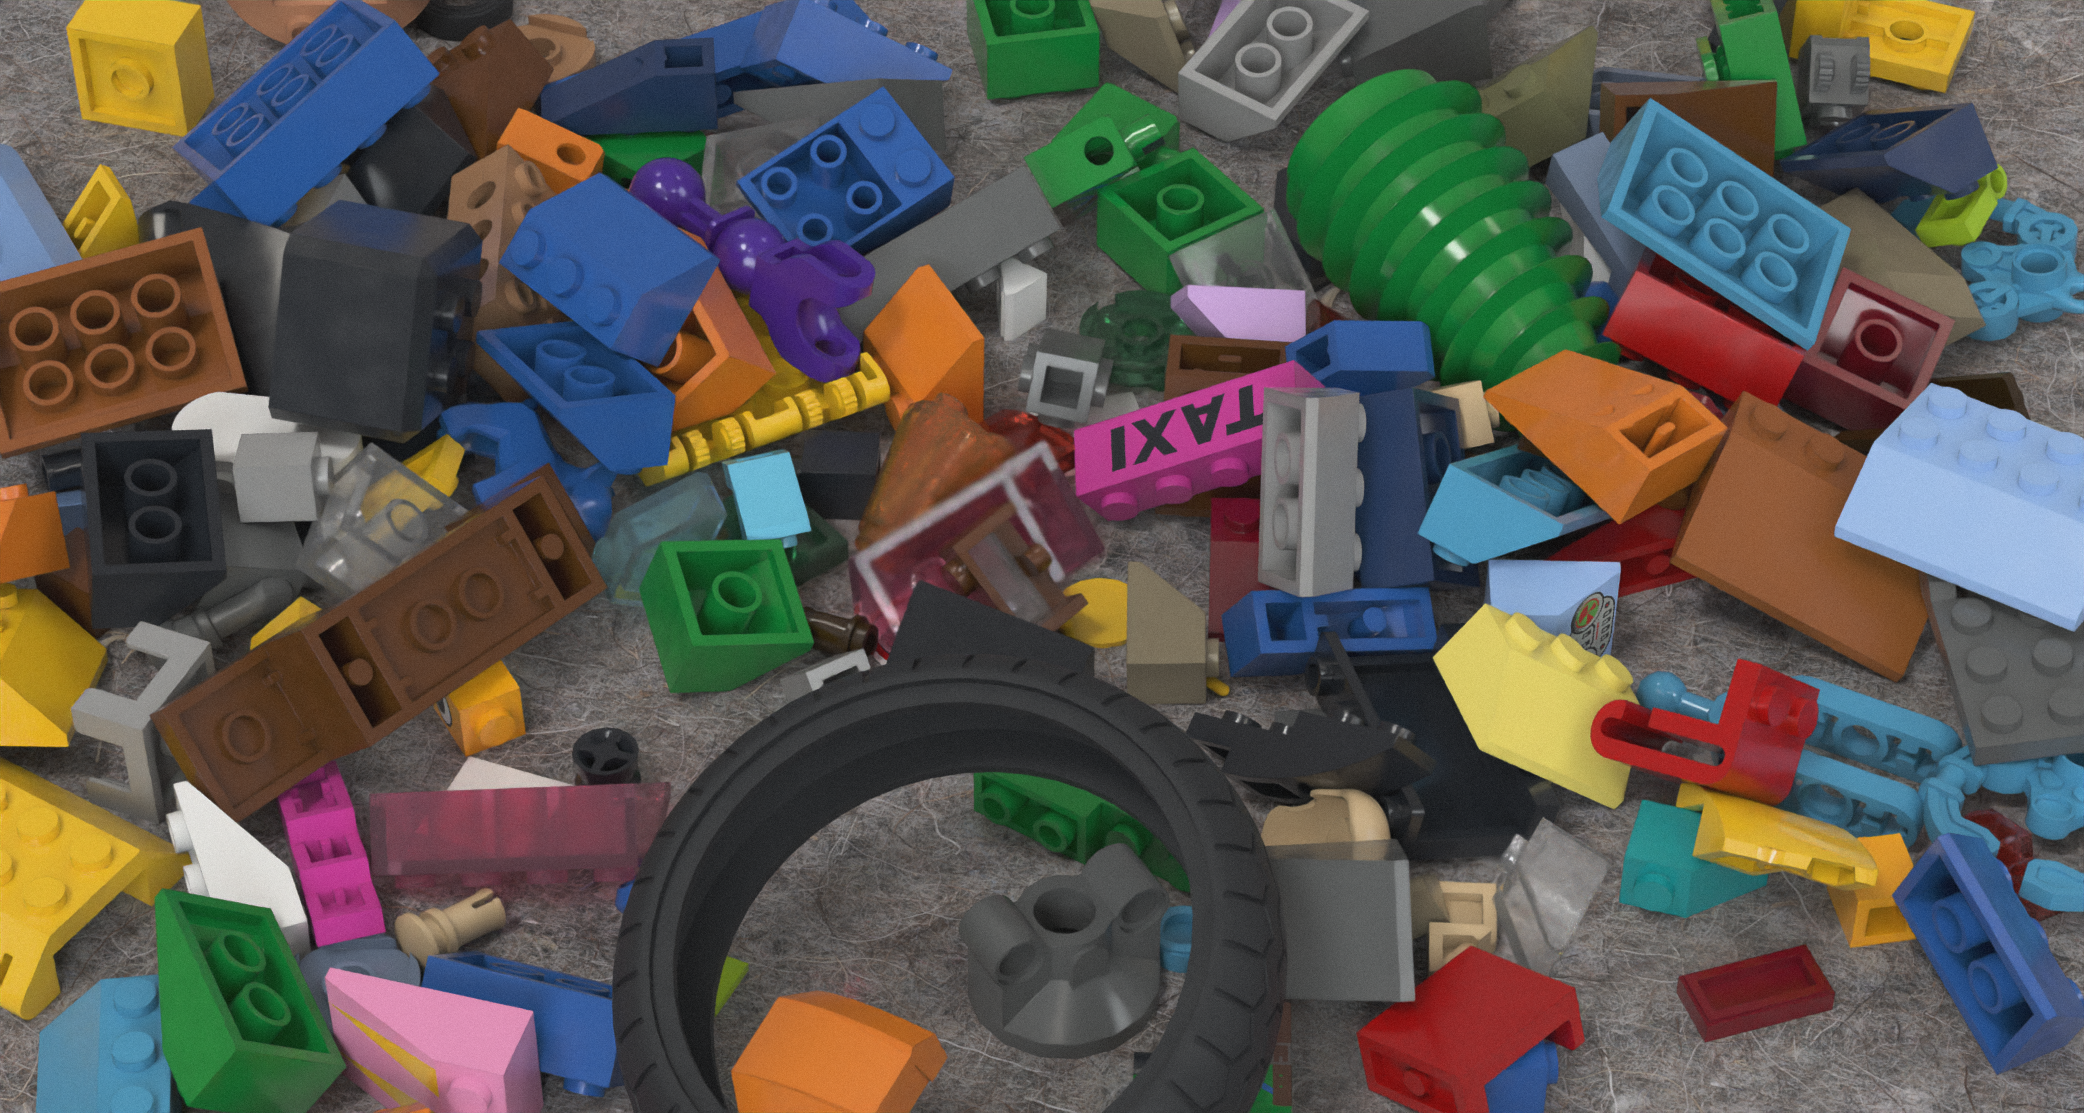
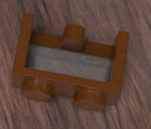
M1012 500L991 506L979 519L937 551L946 562V565L940 569L941 574L948 586L956 594L966 598L971 595L974 601L1051 631H1056L1089 604L1082 593L1067 597L1064 595L1046 571V568L1053 564L1051 555L1039 543L1027 545L1008 519L1019 511Z

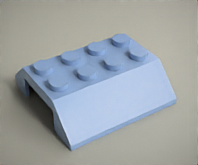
M1930 383L1874 441L1837 521L1834 536L2075 632L2084 621V439L2074 433L2060 432L2028 420L2016 411L1999 409L1966 396L1958 389L1941 387Z

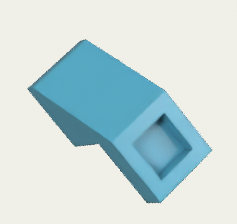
M780 449L722 462L726 485L733 491L742 540L781 539L785 549L798 545L796 534L811 531L790 452Z

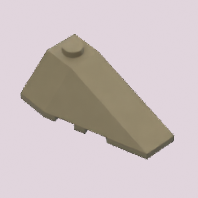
M1858 187L1818 207L1851 228L1835 281L1844 267L1956 320L1944 347L1986 326L1964 277Z

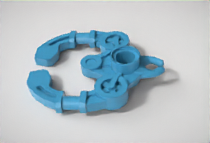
M1936 195L1917 202H1910L1909 199L1903 200L1892 212L1891 216L1920 240L1915 229ZM2004 198L1998 199V204L1989 219L2002 222V231L2013 235L2017 234V245L2003 246L1986 241H1977L1966 245L1962 249L1961 274L1966 280L1973 282L1969 285V288L1986 323V326L1967 336L1982 341L2005 339L2016 331L2019 318L2029 322L2042 323L2055 320L2064 312L2084 314V300L2072 297L2078 292H2084V274L2077 271L2074 262L2078 241V228L2074 221L2061 213L2047 212L2031 204L2028 200L2017 198L2016 201Z
M1967 745L1953 754L1944 756L1938 763L1936 777L1924 779L1917 793L1923 801V821L1932 843L1937 837L1948 832L1984 839L1994 858H1996L2000 841L1987 828L1961 817L1960 811L1965 801L1963 793L1967 795L1976 793L1981 785L1987 790L2002 794L2025 792L2027 797L2025 823L2028 829L2035 835L2045 839H2063L2070 832L2084 826V753L1974 766ZM2033 859L2027 864L2018 896L2047 910L2083 912L2084 873L2057 861Z

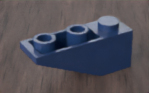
M714 37L654 40L541 91V117L580 136L619 133L635 135L642 132L666 131L689 133L698 130L718 129Z

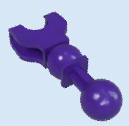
M670 157L658 158L646 163L636 172L630 183L629 192L676 227L702 237L708 250L721 259L718 268L729 288L744 295H750L748 306L762 316L774 346L785 361L810 378L824 383L847 377L856 372L860 355V341L842 323L836 308L847 307L872 295L875 268L870 261L841 240L825 241L815 247L809 246L798 238L788 242L774 224L754 218L755 210L747 205L725 215L720 214L706 204V189L699 173L690 164L682 160Z

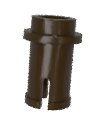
M803 607L814 640L811 649L838 655L863 648L868 661L873 658L878 645L879 631L876 625L869 624L866 616L857 614L852 619L816 611L811 607Z

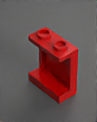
M1471 945L1416 986L1415 1001L1394 1003L1356 1032L1368 1089L1420 1113H1490L1484 1085L1543 1039L1554 1041V1043L1570 1050H1575L1585 1042L1575 987Z

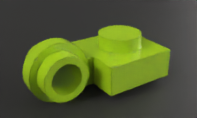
M1997 164V169L1978 179L1980 187L1969 195L1954 200H1946L1944 194L1936 195L1915 229L1921 242L1928 248L1944 245L1963 246L1970 242H1975L1997 206V200L2002 198L2007 191V176L2002 166Z

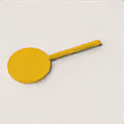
M1094 578L1079 581L1063 591L1066 597L1082 593L1089 603L1058 628L1063 635L1095 648H1110L1127 643L1126 583L1115 579ZM1206 677L1207 688L1223 697L1229 694L1230 689L1227 684L1216 677Z

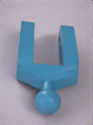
M1656 671L1648 674L1640 681L1636 698L1641 706L1653 710V707L1718 724L1728 692L1717 696L1715 701L1687 692L1682 679L1672 672ZM1805 675L1792 676V678L1820 690L1817 699L1819 710L1817 724L1813 733L1805 740V744L1917 783H1922L1926 778H1935L1939 761L1944 756L1953 754L1963 747L1959 735L1949 725L1939 720ZM1833 716L1838 717L1836 723L1831 721ZM1852 725L1862 726L1870 730L1877 739L1867 738L1859 734ZM1896 737L1901 739L1899 745L1893 742ZM1805 749L1802 750L1788 796L1781 803L1772 806L1833 824L1848 831L1856 838L1900 833L1906 848L1914 845L1924 826L1923 801L1917 795L1918 792L1915 789ZM1926 749L1932 751L1931 755L1926 752ZM1710 751L1714 766L1721 764L1725 755ZM1798 779L1802 781L1801 786L1796 784ZM1820 785L1832 787L1839 791L1844 798L1828 794ZM1860 802L1866 803V806L1862 808L1859 806Z

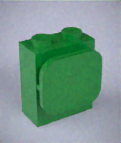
M1710 0L1720 45L1717 47L1716 53L1711 50L1707 36L1695 38L1703 76L1706 81L1776 80L1774 160L1786 158L1795 153V147L1806 145L1807 141L1773 0Z

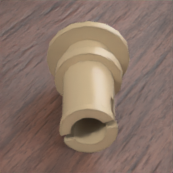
M482 888L476 891L474 895L443 910L433 907L420 913L419 917L410 912L397 917L394 923L397 946L409 958L410 952L418 961L421 977H424L428 955L458 953L459 947L505 926L506 914L500 899L497 897L485 904V901L493 898L494 892L491 889Z

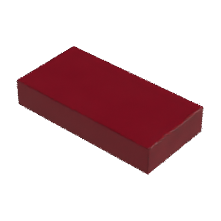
M1806 944L1679 976L1676 991L1705 1043L1833 1010L1835 998L1834 990Z

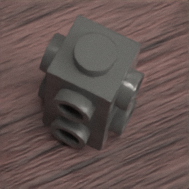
M1046 328L1040 345L1029 343L1027 354L1024 355L1017 391L1029 393L1025 411L1038 414L1037 420L1040 423L1052 427L1073 428L1075 422L1087 424L1091 407L1103 408L1108 392L1114 360L1102 357L1106 340Z

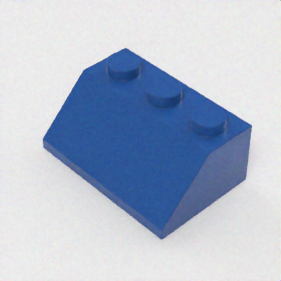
M598 173L529 209L500 259L499 264L609 349L659 367L721 259L613 179Z
M574 321L477 331L476 343L532 399L610 472L632 475L641 472L646 467L668 465L676 395L634 358L609 349Z
M1949 832L1937 837L1897 887L1892 897L1995 1073L1999 1075L2066 1046L2084 1026V999L2078 986L2064 975L2051 953L2044 929L2037 920L2029 916L2015 893L2008 869L1999 859L1994 858L1984 839Z
M478 951L428 955L421 987L533 1011L540 1071L564 1077L563 1089L588 1096L604 1097L606 1088L624 1085L613 1029L612 984Z

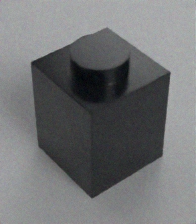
M805 430L802 455H791L808 518L877 521L882 481L880 432Z

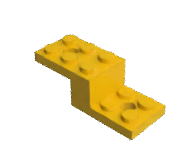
M1797 0L1789 57L1798 59V52L1810 35H1822V38L1841 39L1869 37L1870 77L1908 84L1920 90H1934L1946 93L1972 32L1975 11L1927 0Z

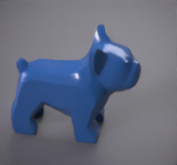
M529 398L521 403L494 402L484 404L471 401L452 406L441 413L439 418L441 429L437 431V440L448 434L465 449L463 457L466 454H477L495 459V475L473 484L472 492L477 505L533 469L550 463L595 543H598L607 535V529L609 528L612 516L611 498L616 496L611 486L617 473L610 472L600 461L587 468L575 467L564 462L554 449L538 413L535 412L538 409V403L534 399Z

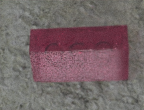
M655 782L369 794L372 876H395V889L436 887V874L461 873V886L502 885V872L527 871V884L568 883V869H593V882L631 881L635 879L634 867L641 866L654 838L666 820L671 797V783Z

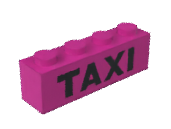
M1295 360L1074 430L1076 497L1107 521H1124L1134 518L1141 511L1163 504L1184 503L1189 501L1193 495L1218 487L1242 485L1249 478L1261 475L1264 387L1325 388V386Z

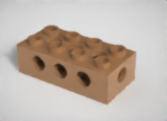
M509 144L451 177L447 219L469 223L483 241L479 281L482 282V299L478 314L474 318L472 341L476 345L473 369L506 402L521 403L531 397L476 343L477 331L566 322L572 319L499 264L500 259L529 209L557 195L545 183L538 167L531 161H524Z

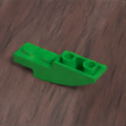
M1000 772L973 773L974 811L984 815L991 822L1007 826L1041 843L1048 850L1060 852L1084 865L1096 852L1106 846L1116 843L1127 844L1135 851L1153 875L1169 882L1181 891L1190 892L1189 879L1186 873L1163 843L1140 822L1110 802L1088 791L1041 777Z

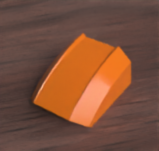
M816 990L778 997L732 1068L731 1074L738 1113H909L928 1082H933L948 1057L935 1033L863 1002L838 994Z

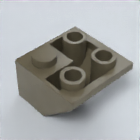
M1089 0L1107 46L1178 93V72L1196 52L1191 40L1181 43V41L1189 39L1190 35L1175 0Z

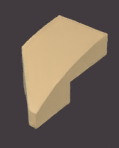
M1439 881L1450 923L1429 922L1428 934H1426L1427 978L1470 945L1488 953H1493L1496 950L1497 888L1495 883Z

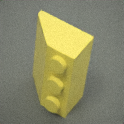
M1485 603L1433 657L1479 750L1615 810L1624 801L1631 767L1598 754L1591 743L1590 731L1595 715L1605 704L1622 699L1640 705L1630 687L1633 683L1630 672L1620 661L1611 655L1605 654L1599 657L1584 650L1577 641L1566 634L1561 633L1558 636H1554L1540 629L1530 618L1522 613L1515 612L1513 615H1510Z

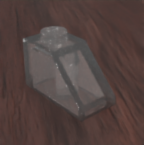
M1544 817L1527 840L1516 833L1504 850L1495 869L1505 874L1493 895L1492 902L1517 964L1547 976L1564 953L1613 860Z

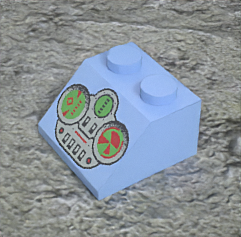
M1488 559L1484 604L1487 603L1510 615H1513L1515 612L1522 613L1530 618L1540 629L1554 636H1558L1561 633L1566 634L1577 641L1584 650L1599 657L1605 654L1611 655L1621 574L1620 562Z

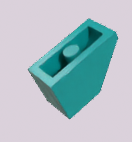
M1642 799L1624 856L1619 903L1687 918L1766 886L1770 873L1751 876L1693 857L1692 854L1702 812Z

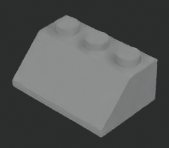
M1241 0L1178 72L1179 119L1225 142L1275 129L1369 19V10L1348 0Z
M1264 387L1258 582L1298 597H1315L1353 589V572L1359 570L1362 560L1361 540L1359 535L1355 533L1356 507H1360L1364 497V479L1361 470L1357 468L1358 442L1363 441L1366 433V413L1364 406L1359 403L1360 393L1341 388Z

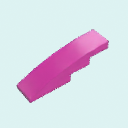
M333 760L275 798L296 879L317 947L386 932L382 907L372 883L368 857L358 833L354 808L336 760Z

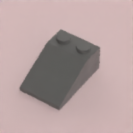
M876 78L733 92L734 104L804 138L884 86L934 151L946 150L942 81Z

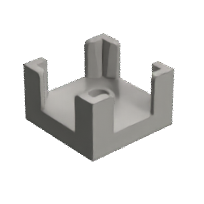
M140 621L126 638L127 647L166 659V663L136 701L100 689L88 688L71 707V712L77 732L121 746L124 751L130 784L109 777H101L99 779L90 776L86 781L89 802L159 825L176 803L173 784L186 781L187 778L149 715L214 674L215 667L210 642Z

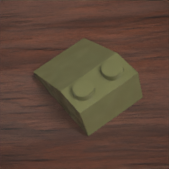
M1592 25L1506 70L1478 89L1482 98V113L1491 114L1500 119L1506 132L1505 146L1521 150L1528 159L1529 167L1586 138L1598 32Z

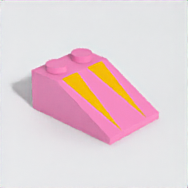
M329 968L325 976L334 1041L347 1066L341 1074L384 1107L392 1109L420 1102L429 1107L431 1113L541 1112L544 1103L533 1011Z

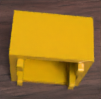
M85 0L66 27L82 119L184 137L197 125L215 97L201 5L173 0Z

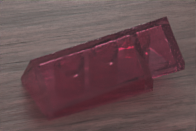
M1045 439L1036 442L848 559L854 616L857 614L866 616L869 624L878 627V643L889 653L912 591L920 580L955 593L941 574L940 569L946 565V562L937 551L979 519L993 505L1012 500L1019 511L1008 520L1027 545L1039 543L1051 555L1053 564L1046 568V571L1055 583L1065 579V574L1105 550ZM984 539L968 551L1012 611L1029 601ZM969 595V596L967 597V598H969V599H971V600H974V599L971 597V595Z

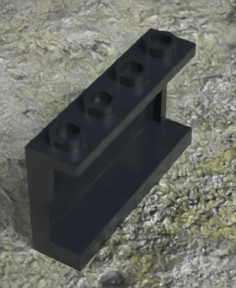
M1466 623L1442 624L1432 653L1348 657L1335 631L1321 632L1314 655L1306 662L1305 683L1309 694L1315 696L1322 712L1328 717L1331 709L1340 710L1363 720L1368 724L1369 728L1377 729L1380 721H1387L1401 726L1418 737L1414 746L1438 762L1432 775L1406 787L1373 797L1386 815L1391 839H1397L1409 861L1543 852L1561 806L1549 780L1479 750L1433 659L1437 652Z

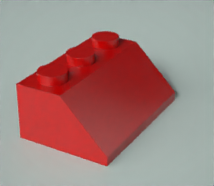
M1647 246L1637 262L1602 335L1612 339V342L1620 346L1623 356L1639 362L1644 361L1645 357L1668 368L1666 371L1667 376L1676 383L1692 390H1699L1700 386H1703L1723 396L1721 402L1728 409L1731 408L1743 390L1766 403L1777 406L1806 352V349Z

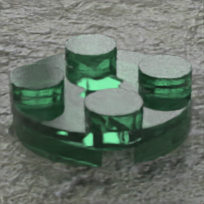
M1131 290L1115 294V303L1104 306L1100 310H1098V302L1085 311L1079 325V335L1106 340L1102 357L1114 360L1109 384L1114 383L1127 387H1150L1158 392H1164L1170 334L1197 336L1171 309V296L1146 290ZM1136 336L1148 337L1146 341H1135Z

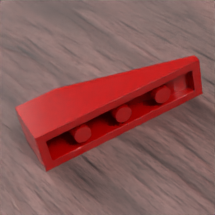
M1655 504L1620 525L1613 520L1543 560L1620 562L1621 574L1618 598L1697 578L1669 563L1686 507L1680 510H1670Z

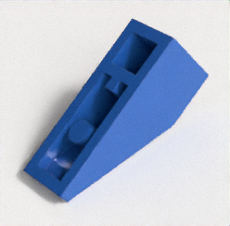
M1429 587L1360 588L1315 597H1298L1282 590L1250 591L1221 615L1230 677L1291 676L1305 673L1307 660L1314 655L1321 632L1335 631L1348 657L1432 653L1437 639Z

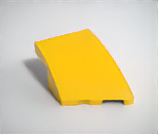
M1680 784L1675 807L1702 812L1692 854L1693 857L1751 876L1785 871L1843 891L1875 887L1879 869L1864 845L1848 831L1827 822L1696 784Z

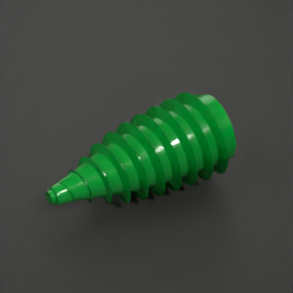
M1403 69L1374 77L1341 96L1314 120L1295 146L1287 168L1286 202L1289 213L1297 222L1299 242L1306 253L1322 262L1326 277L1335 287L1349 293L1354 310L1365 320L1422 321L1429 326L1435 377L1428 381L1440 382V387L1481 380L1483 392L1565 349L1617 365L1621 356L1620 346L1614 342L1599 344L1597 342L1609 318L1610 308L1608 302L1601 297H1585L1592 281V264L1585 257L1569 255L1573 243V229L1569 222L1564 219L1549 216L1552 204L1549 189L1542 183L1528 180L1530 169L1528 159L1521 150L1505 146L1506 132L1500 119L1491 114L1482 113V98L1478 89L1470 83L1458 80L1437 82L1432 75L1425 71ZM1500 413V426L1492 429L1500 432L1519 431L1508 423Z

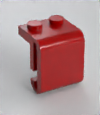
M1738 658L1718 724L1653 707V710H1650L1628 700L1619 699L1605 704L1595 715L1590 731L1591 743L1596 752L1601 756L1663 780L1677 784L1692 783L1768 806H1775L1788 796L1805 740L1813 733L1816 727L1819 713L1817 699L1820 690L1762 664ZM1669 741L1681 744L1685 741L1705 750L1723 754L1725 757L1721 764L1712 766L1664 753L1662 748Z

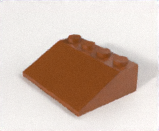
M202 227L0 281V454L2 459L81 438V433H100L182 410L192 401L214 392L235 394L248 392L226 306Z
M1743 390L1721 419V422L1728 429L1700 477L1693 484L1669 563L1897 683L1906 671L1929 617L1920 588L1919 570L1834 536L1837 521L1867 456L1839 442L1833 436L1822 433L1790 416L1777 406L1766 403Z

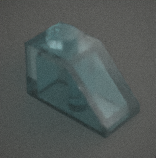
M696 472L615 513L604 537L597 541L592 555V561L608 587L604 592L609 603L644 608L639 587L661 541L715 540L728 514L708 473Z

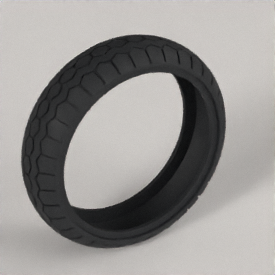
M946 654L892 662L835 680L780 708L745 732L726 751L720 754L699 775L669 813L641 863L622 916L612 978V1014L617 1057L634 1113H729L720 1087L714 1048L716 996L723 965L734 936L749 907L767 881L791 854L815 833L839 816L872 798L899 787L931 778L962 773L1000 772L1025 774L1059 781L1088 791L1110 802L1140 822L1160 840L1181 865L1189 879L1193 913L1192 941L1186 978L1176 1009L1159 1044L1142 1070L1121 1095L1102 1113H1249L1266 1078L1275 1051L1282 1021L1287 980V936L1283 906L1276 875L1265 844L1249 811L1224 773L1182 729L1141 700L1110 683L1085 673L1052 663L1007 655Z

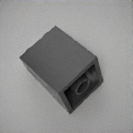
M1348 0L1369 10V19L1339 53L1343 78L1354 77L1356 86L1379 75L1403 69L1425 71L1432 75L1437 82L1452 80L1472 82L1493 78L1483 0Z
M1397 839L1265 846L1276 875L1286 927L1288 961L1285 999L1415 1001L1409 860Z

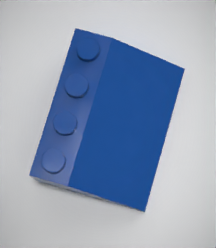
M337 0L172 148L242 218L278 228L295 214L298 208L296 202L313 187L320 189L338 176L342 170L341 162L357 148H367L375 143L386 131L387 125L385 123L401 108L409 109L421 102L431 90L429 83L440 73L394 19L362 0Z

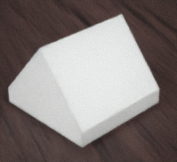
M1011 257L997 265V269L1002 277L996 280V306L1000 336L1003 337L1004 341H1013L1046 319L1047 273L1028 264H1022L1021 261Z

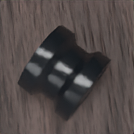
M604 727L583 734L574 743L572 760L577 772L574 781L575 791L578 800L585 807L599 812H614L623 810L637 800L641 793L642 780L638 768L640 760L639 747L635 738L628 732L618 728Z

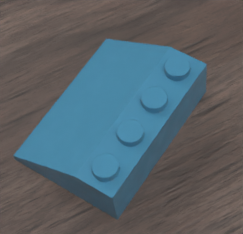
M1649 98L1610 143L1597 177L1601 217L1808 351L1815 344L1851 228L1658 102Z

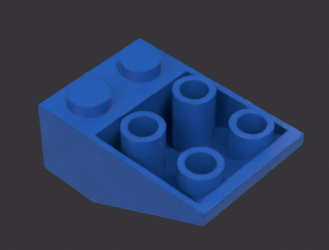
M784 0L765 6L739 68L778 88L876 78L939 80L943 82L950 79L953 69L936 62L938 54L930 48L914 42H907L904 46L886 37L888 29L877 22L862 17H857L853 21L837 13L838 5L832 0Z
M883 86L737 180L736 186L761 219L774 224L788 242L798 238L809 246L815 247L825 241L841 240L862 255L887 244L950 206L955 177Z

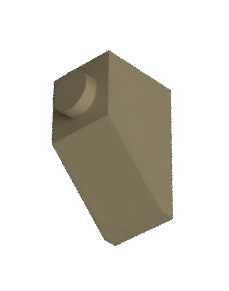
M1128 562L1127 693L1146 704H1206V677H1219V638H1206V612L1142 562Z

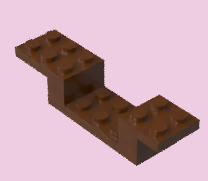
M550 463L533 469L444 526L447 534L341 602L300 618L149 715L189 783L238 823L331 760L371 747L607 589L608 587L603 579L613 572Z

